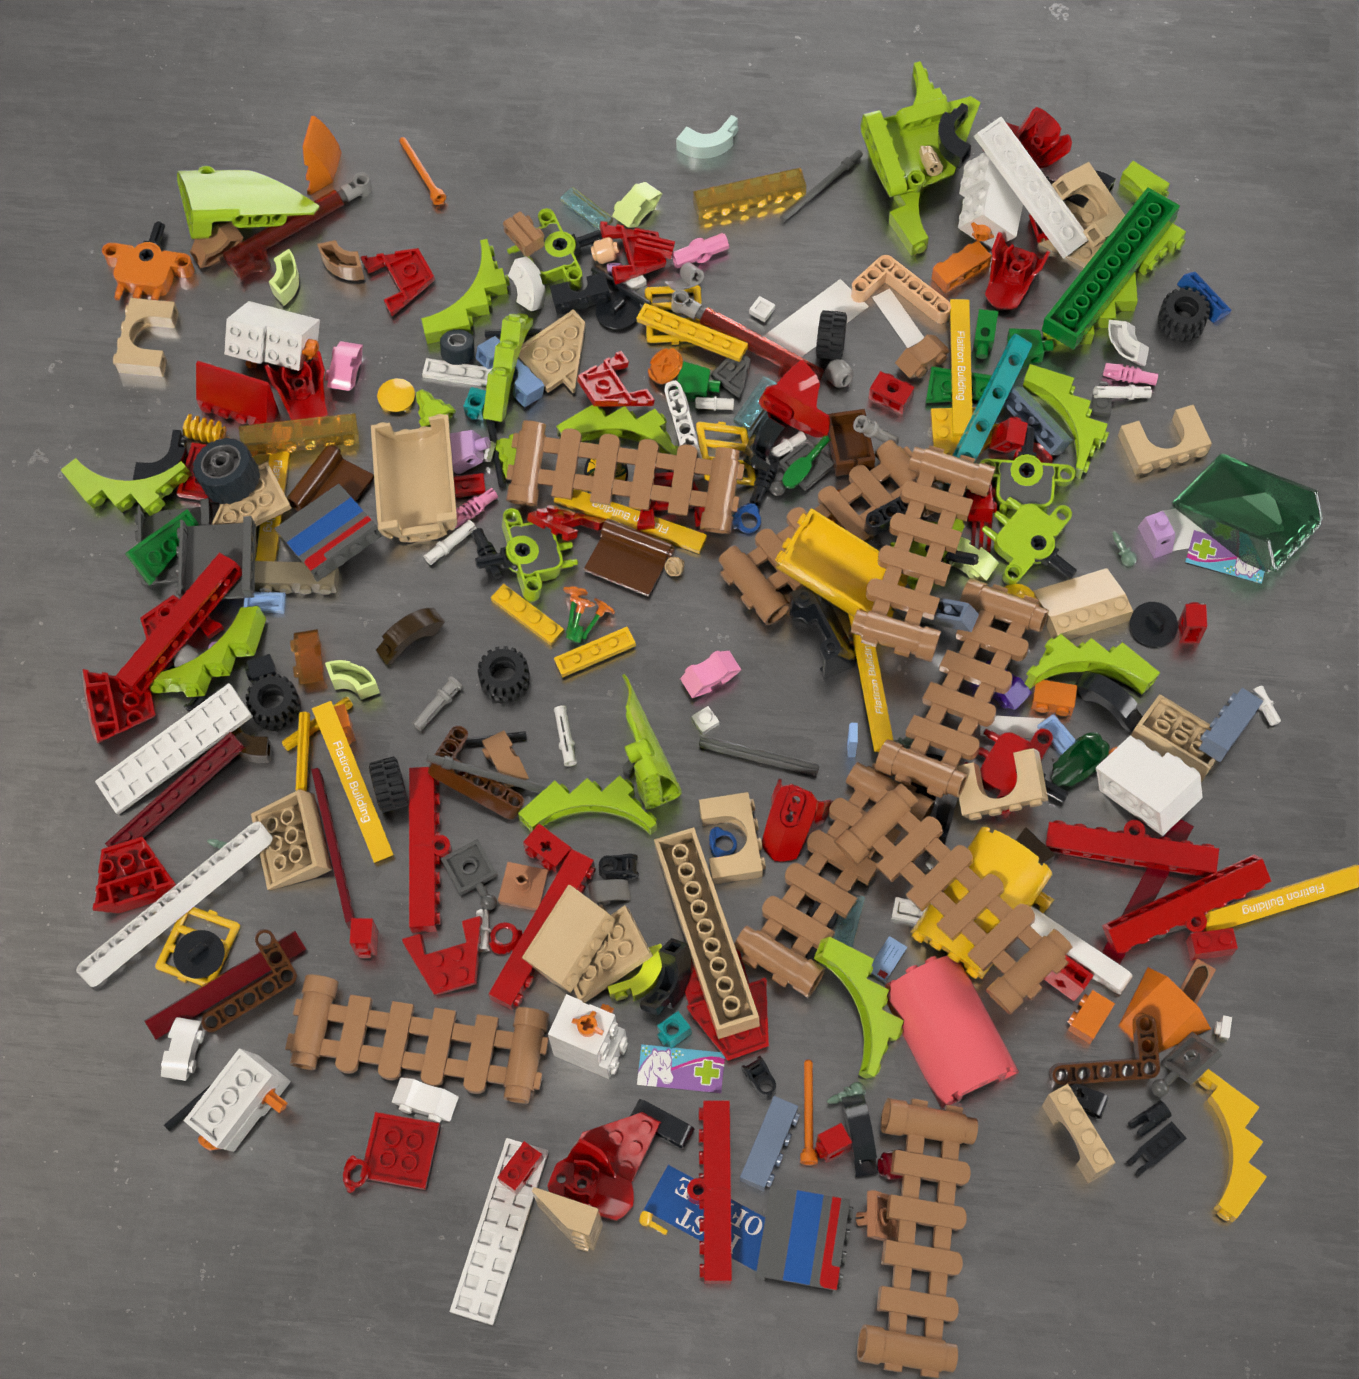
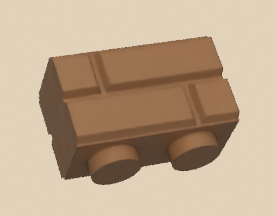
M519 211L513 217L503 222V228L507 236L525 257H528L534 251H538L544 246V234L540 228L536 229L533 226L534 223L530 216H525Z

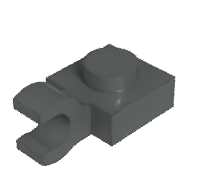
M1100 381L1099 386H1108V382ZM1092 395L1091 415L1110 417L1112 398H1094V395Z

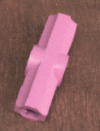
M721 233L705 240L703 238L693 240L689 246L672 253L674 265L680 268L688 262L693 263L697 261V263H704L708 261L712 255L729 249L727 237Z

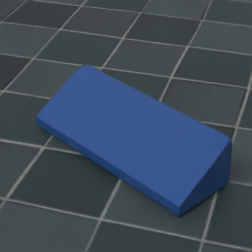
M1196 272L1184 274L1177 283L1180 288H1185V290L1191 288L1193 292L1197 290L1200 292V296L1204 295L1206 297L1205 301L1209 302L1208 308H1210L1208 318L1212 323L1217 322L1231 312V309Z

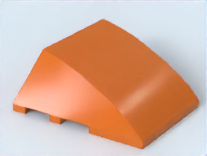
M311 116L302 146L304 165L308 166L306 180L310 181L307 195H312L333 183L342 153L331 131L315 116Z
M1147 967L1118 1025L1134 1041L1133 1018L1140 1013L1152 1016L1156 1021L1159 1053L1181 1043L1191 1032L1199 1035L1211 1030L1201 1009L1168 976ZM1147 1018L1140 1020L1139 1025L1142 1030L1149 1026ZM1149 1040L1142 1042L1141 1048L1144 1052L1151 1048Z

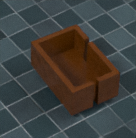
M865 409L828 414L830 417V430L827 436L830 438L829 446L834 463L835 476L849 475L850 471L858 465L866 466L869 471L875 468L876 459L871 438L855 431L853 427L854 421L858 416H866Z

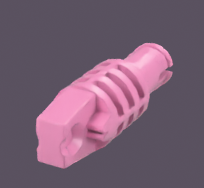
M1106 363L1103 376L1117 381L1133 382V384H1138L1139 382L1156 386L1158 373L1141 371L1140 367L1134 368V366H1123V364Z
M490 488L479 497L474 496L467 503L456 509L457 526L455 528L463 525L467 520L473 519L480 512L482 513L489 503L498 499L495 490Z

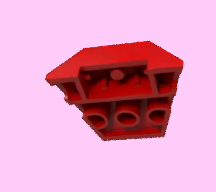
M82 669L92 735L97 743L155 717L149 687L140 696L126 687L116 676L108 675L106 672L100 674Z
M143 837L101 849L98 885L95 888L96 898L92 909L93 911L123 913L155 903L176 885Z

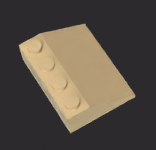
M1107 568L1033 591L1036 599L1039 600V606L1049 610L1045 624L1053 639L1062 634L1070 640L1130 621L1133 613L1125 592Z
M1160 694L1131 734L1133 738L1141 740L1146 747L1152 751H1157L1162 757L1168 752L1174 757H1179L1190 768H1195L1200 773L1201 783L1216 761L1199 749L1203 742L1200 740L1206 729L1211 731L1210 724Z
M297 790L251 814L252 822H261L273 838L272 842L259 853L267 890H274L313 879L332 870L315 794Z
M568 885L522 958L553 984L571 993L578 984L585 969L590 965V961L597 950L600 949L604 939L612 930L616 920L571 885Z
M533 1187L532 1193L538 1207L576 1245L575 1248L588 1252V1249L594 1250L603 1226L599 1209Z

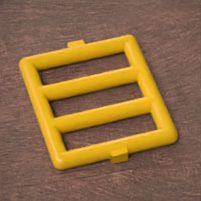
M699 285L684 290L687 293H694V300L702 304L701 287ZM668 286L645 288V298L652 302L651 306L661 310H672L671 302L653 303L652 294H673L675 290ZM684 318L703 326V322L699 319ZM646 326L648 343L671 342V345H679V342H687L671 335H654V328Z
M707 422L696 423L702 459L712 460L715 458L708 455L707 447H725L745 452L749 441L748 431L745 427L726 425V422H718L717 424ZM704 430L739 434L742 443L706 439ZM738 460L740 464L745 465L744 468L747 469L748 477H743V480H737V484L754 486L756 479L754 467L743 460ZM704 475L705 480L709 481L710 476Z
M193 907L175 922L155 964V968L178 977L177 979L184 983L189 981L200 986L206 984L219 975L239 932L240 924L219 916L213 910L209 909L207 912ZM188 914L230 929L226 939H221L225 951L223 962L207 979L186 977L176 967L165 964L170 952L174 953L175 942L179 933L186 935L196 931V929L184 925Z

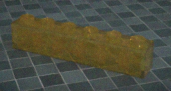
M800 167L693 191V203L699 220L710 219L715 216L728 215L733 212L746 211L751 208L764 207L774 203H782L791 199H800L806 195L807 185Z
M356 413L238 426L240 441L247 446L252 457L259 454H275L285 451L313 450L326 447L327 445L350 446L359 443Z

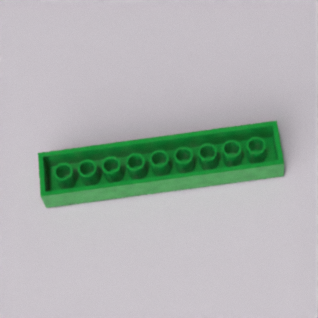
M1147 187L1044 318L1041 331L1074 350L1175 221L1180 205Z

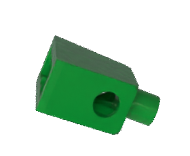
M979 309L973 349L977 350L976 357L985 359L988 357V351H992L998 311Z
M1009 328L1007 343L1015 333L1032 343L1022 368L1030 364L1041 363L1044 352L1053 351V340H1042L1039 330Z
M683 361L677 382L680 383L688 402H695L696 397H708V391L719 393L721 381L710 380L711 370L709 368Z

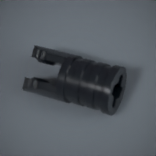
M1159 1100L1156 1104L1147 1108L1146 1111L1144 1110L1131 1119L1128 1125L1131 1128H1135L1146 1121L1147 1123L1137 1131V1135L1142 1138L1156 1128L1157 1125L1172 1117V1114L1166 1104Z

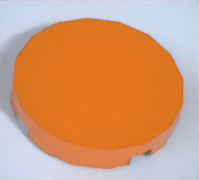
M674 348L660 350L650 361L651 366L650 369L648 368L649 377L657 384L670 382L679 374L682 368V355Z

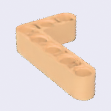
M889 255L880 256L852 283L851 298L855 302L861 303L866 301L886 283L935 322L943 324L949 320L950 302Z

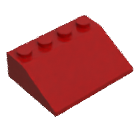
M197 360L196 400L203 412L214 413L224 419L230 418L240 424H249L259 430H271L279 414V409L269 382Z

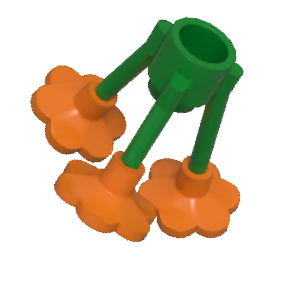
M574 586L563 588L565 593L571 595L570 602H572L565 638L581 643L582 639H587L589 632L605 612L615 614L614 609L595 598L594 601L599 608L595 612L596 615L589 626L583 631L584 627L578 625L581 614L584 613L585 607L595 606V603L579 598V596L588 595L586 589ZM576 604H577V608H576L577 615H576L575 621H574V623H573L574 612H575V606H576Z

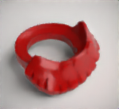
M507 922L497 924L490 934L491 942L489 946L491 950L496 954L510 953L520 940L522 930ZM505 928L512 931L511 942L502 944L496 939V933L500 929Z
M354 1155L347 1159L343 1171V1182L348 1193H352L355 1188L362 1186L369 1175V1168L366 1162L362 1159H357ZM357 1165H362L364 1168L362 1179L358 1182L350 1180L351 1170Z

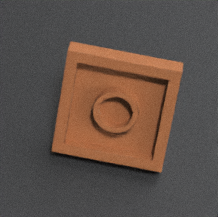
M507 862L498 904L536 911L543 898L549 870Z
M876 1190L867 1191V1212H857L856 1217L862 1218L856 1219L857 1225H867V1237L880 1241H896L898 1221L886 1219L888 1194Z

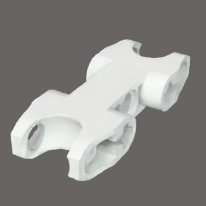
M676 380L668 382L665 386V395L680 446H694L698 451L697 458L702 459L686 395L680 383ZM672 386H677V387H678V389L671 390V391L668 393L670 387H672ZM685 427H689V428H690V432H689V433H687V434H682V433H681V431H682L683 428H685ZM701 474L694 476L695 481L704 478V475Z

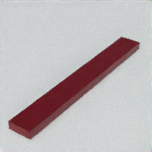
M229 732L105 843L106 846L110 847L135 838L146 837L245 748L232 732Z
M314 768L311 771L345 923L350 929L351 918H355L323 775L320 768Z
M1180 819L1166 832L1164 837H1168L1176 842L1187 840L1194 826ZM1147 868L1122 916L1153 902L1170 871ZM1109 942L1106 943L1102 951L1104 955L1119 965L1127 953L1115 952L1111 949Z
M295 930L277 940L288 959L306 950ZM259 951L147 1018L144 1022L156 1040L171 1030L177 1017L184 1019L193 1018L271 971V968ZM278 951L272 952L269 956L270 961L273 963L279 962L282 958L281 953Z

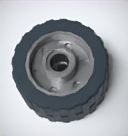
M234 438L217 439L214 442H210L196 455L193 463L194 476L207 497L216 503L233 504L234 502H239L248 497L259 483L260 473L258 465L247 446Z

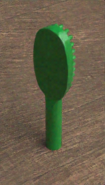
M823 436L806 457L797 459L789 466L782 479L786 488H794L804 480L812 467V461L830 441L828 436Z

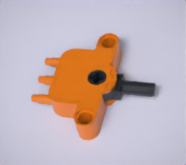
M160 221L155 222L149 241L144 240L143 243L138 244L135 248L132 245L107 243L103 246L102 253L107 264L115 267L113 275L118 284L114 296L115 300H120L123 291L134 293L133 298L140 299L141 295L152 296L151 300H159V297L166 295L171 289L174 276L189 278L194 274L195 269L188 254L162 251L163 248L160 242L165 229L164 223Z

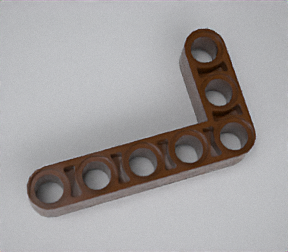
M453 726L434 755L452 757L453 760L461 762L456 758L468 738V731L462 726ZM434 763L429 765L428 773L431 777L507 819H515L524 805L522 795L495 780L452 768L450 770L441 768V765Z
M269 929L258 930L254 940L272 972L205 1012L202 1016V1027L206 1031H217L296 981L297 974ZM262 933L270 935L271 940L268 944L259 943L258 938ZM274 951H278L282 955L281 960L277 963H273L269 959L270 954ZM284 970H290L293 973L292 978L288 981L281 979V973ZM271 981L274 984L271 992H264L262 990L264 982ZM246 993H253L255 1000L253 1003L247 1004L243 1001V996ZM226 1005H235L237 1008L236 1012L233 1015H227L224 1012ZM208 1016H215L218 1022L215 1026L209 1027L205 1024V1019Z
M1144 1013L1137 1014L1133 1018L1135 1058L1057 1063L1050 1068V1078L1060 1085L1155 1078L1160 1072L1155 1019ZM1147 1018L1149 1026L1142 1030L1139 1025L1140 1020ZM1149 1040L1151 1048L1144 1052L1141 1048L1142 1042ZM1151 1062L1153 1069L1150 1073L1146 1074L1143 1067L1145 1063ZM1127 1063L1130 1064V1073L1123 1075L1121 1071L1122 1066ZM1103 1065H1107L1109 1073L1107 1076L1102 1077L1099 1073L1100 1068ZM1081 1067H1086L1088 1071L1084 1078H1079L1077 1074ZM1064 1068L1066 1076L1058 1080L1056 1078V1071Z

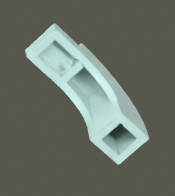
M731 115L718 131L711 134H701L686 127L676 139L677 151L700 159L713 158L725 153L733 146V137L738 132V118Z

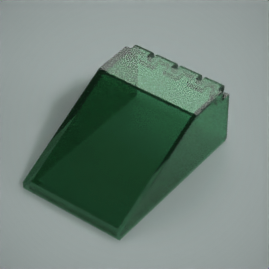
M1222 453L1172 502V506L1241 561L1267 573L1270 571L1277 572L1298 548L1310 538V535L1321 526L1320 521L1323 520L1317 490Z

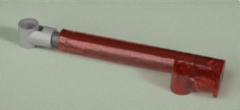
M364 172L356 173L353 180L341 186L339 191L334 189L313 201L320 206L314 215L287 216V220L283 225L267 227L223 252L225 261L240 282L244 281V277L251 273L266 272L270 269L271 263L266 251L268 248L334 212L335 209L341 208L346 200L349 202L358 196H368L372 191L368 174Z
M677 290L672 294L671 309L675 314H685L694 320L699 319V323L705 327L748 343L747 350L780 367L777 372L776 384L800 360H804L817 375L818 380H821L824 374V369L723 314L715 312L712 308H703L702 304L689 298L688 293L684 290Z

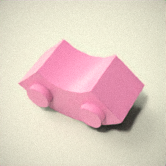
M340 341L337 347H333L330 369H327L325 374V380L328 381L327 387L347 391L355 387L357 371L362 363L363 345Z
M715 651L704 662L686 668L680 680L690 696L695 698L711 692V687L719 682L725 684L737 675L741 668L730 651Z

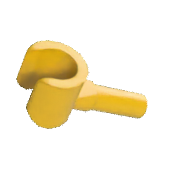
M642 1211L639 1218L640 1224L654 1228L666 1235L668 1230L652 1221L653 1214Z

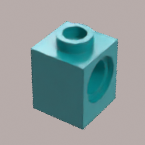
M470 388L463 405L465 416L473 420H484L483 412L486 390Z
M679 1011L657 1025L659 1040L663 1045L668 1044L671 1049L692 1034L690 1025ZM670 1028L678 1029V1032L674 1035L667 1033Z

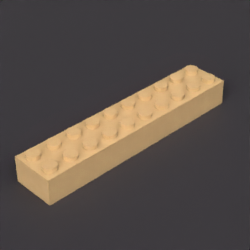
M695 828L654 839L656 853L686 943H688L691 958L718 1039L759 1027V1016Z

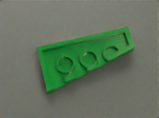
M932 366L926 403L952 402L951 369ZM971 372L972 400H980L992 375ZM992 392L993 396L995 398H998L997 394L995 392Z
M188 509L125 553L149 586L177 553L176 548L180 542L177 536V528L180 527V520H184L187 526H199V523Z

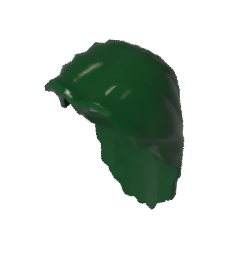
M1097 732L1086 733L1077 738L1053 764V775L1050 777L1053 784L1059 787L1062 785L1074 786L1084 781L1088 776L1096 772V767L1108 757L1109 744L1102 740L1101 735Z

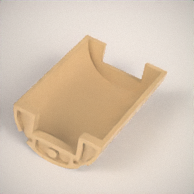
M437 414L429 417L431 427L423 426L419 429H403L394 432L390 423L381 422L377 425H371L378 530L383 536L392 539L393 536L398 537L401 542H425L447 535L449 529L454 530L457 526L448 414Z

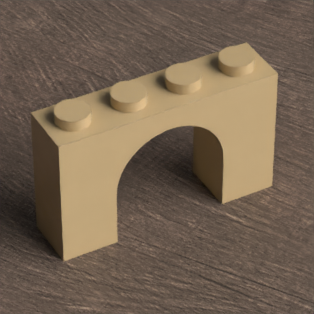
M1090 162L1062 175L1052 184L1062 200L1074 194H1081L1090 199L1095 205L1098 212V220L1083 231L1093 247L1106 241L1125 217V214Z
M130 298L129 305H126L125 321H122L121 337L117 340V353L113 356V364L119 373L164 376L167 364L164 352L138 348L134 345V340L140 331L148 327L175 328L179 314L175 302Z
M1194 405L1175 410L1172 421L1178 431L1181 443L1173 448L1164 449L1153 445L1146 437L1140 421L1120 427L1118 437L1135 475L1139 473L1146 474L1159 467L1166 468L1176 462L1183 463L1193 457L1200 458L1209 452L1212 443Z
M1032 748L1013 753L1017 770V783L1009 795L999 799L990 798L985 793L979 765L972 762L957 766L958 771L967 774L966 784L959 796L962 816L969 818V820H979L982 818V815L996 816L1002 814L1004 810L1019 811L1022 809V806L1030 805V807H1037L1042 805V802L1048 801L1039 751Z
M746 792L699 800L702 826L732 823L739 826L747 837L745 846L738 853L709 858L713 884L762 877L763 870H766L764 857L760 858L759 850H762L761 838L756 837V831L759 830L757 818H753L752 811H755L754 799H750L749 793Z
M1066 1084L1048 1094L1042 1107L1053 1125L1062 1122L1071 1134L1080 1154L1077 1166L1086 1181L1090 1183L1108 1173L1116 1162L1070 1086Z

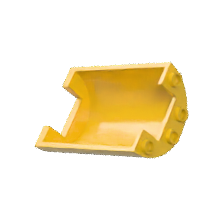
M812 508L807 514L802 513L797 521L799 526L791 539L789 537L786 538L782 545L784 551L780 550L775 558L777 562L776 569L855 617L857 609L865 612L872 611L875 602L868 600L866 597L867 585L872 579L883 580L886 571L885 568L878 565L879 551ZM901 573L898 582L899 586L905 587L907 585L908 575ZM890 607L887 616L892 618L894 611Z
M981 827L968 846L973 856V863L969 868L981 880L988 874L997 876L1004 886V892L999 897L1012 909L1019 904H1025L1031 908L1051 878L1052 871L1045 863L1040 865L1038 863L1039 857L1016 840L997 830L991 833L988 827ZM957 879L943 891L956 905L969 893ZM930 904L910 931L912 938L920 943L923 941L927 944L929 943L938 951L943 949L948 953L947 956L957 963L959 961L964 963V968L967 969L965 972L975 979L977 977L983 979L992 964L983 972L968 957V953L975 946L962 933L952 942L937 927V923L944 916ZM988 909L974 920L986 934L991 932L1001 922Z

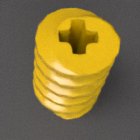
M188 414L182 431L183 436H186L188 439L193 438L196 441L201 440L202 442L208 441L210 443L217 439H224L227 429L226 426L222 427L221 421H217L216 425H214V420L210 419L207 424L206 417H203L200 422L199 416H195L193 420L192 414Z

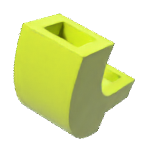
M662 944L649 947L653 956L643 963L640 972L635 977L607 986L611 1000H623L629 994H632L633 1000L637 1001L655 988L662 970V963L658 952L662 948Z

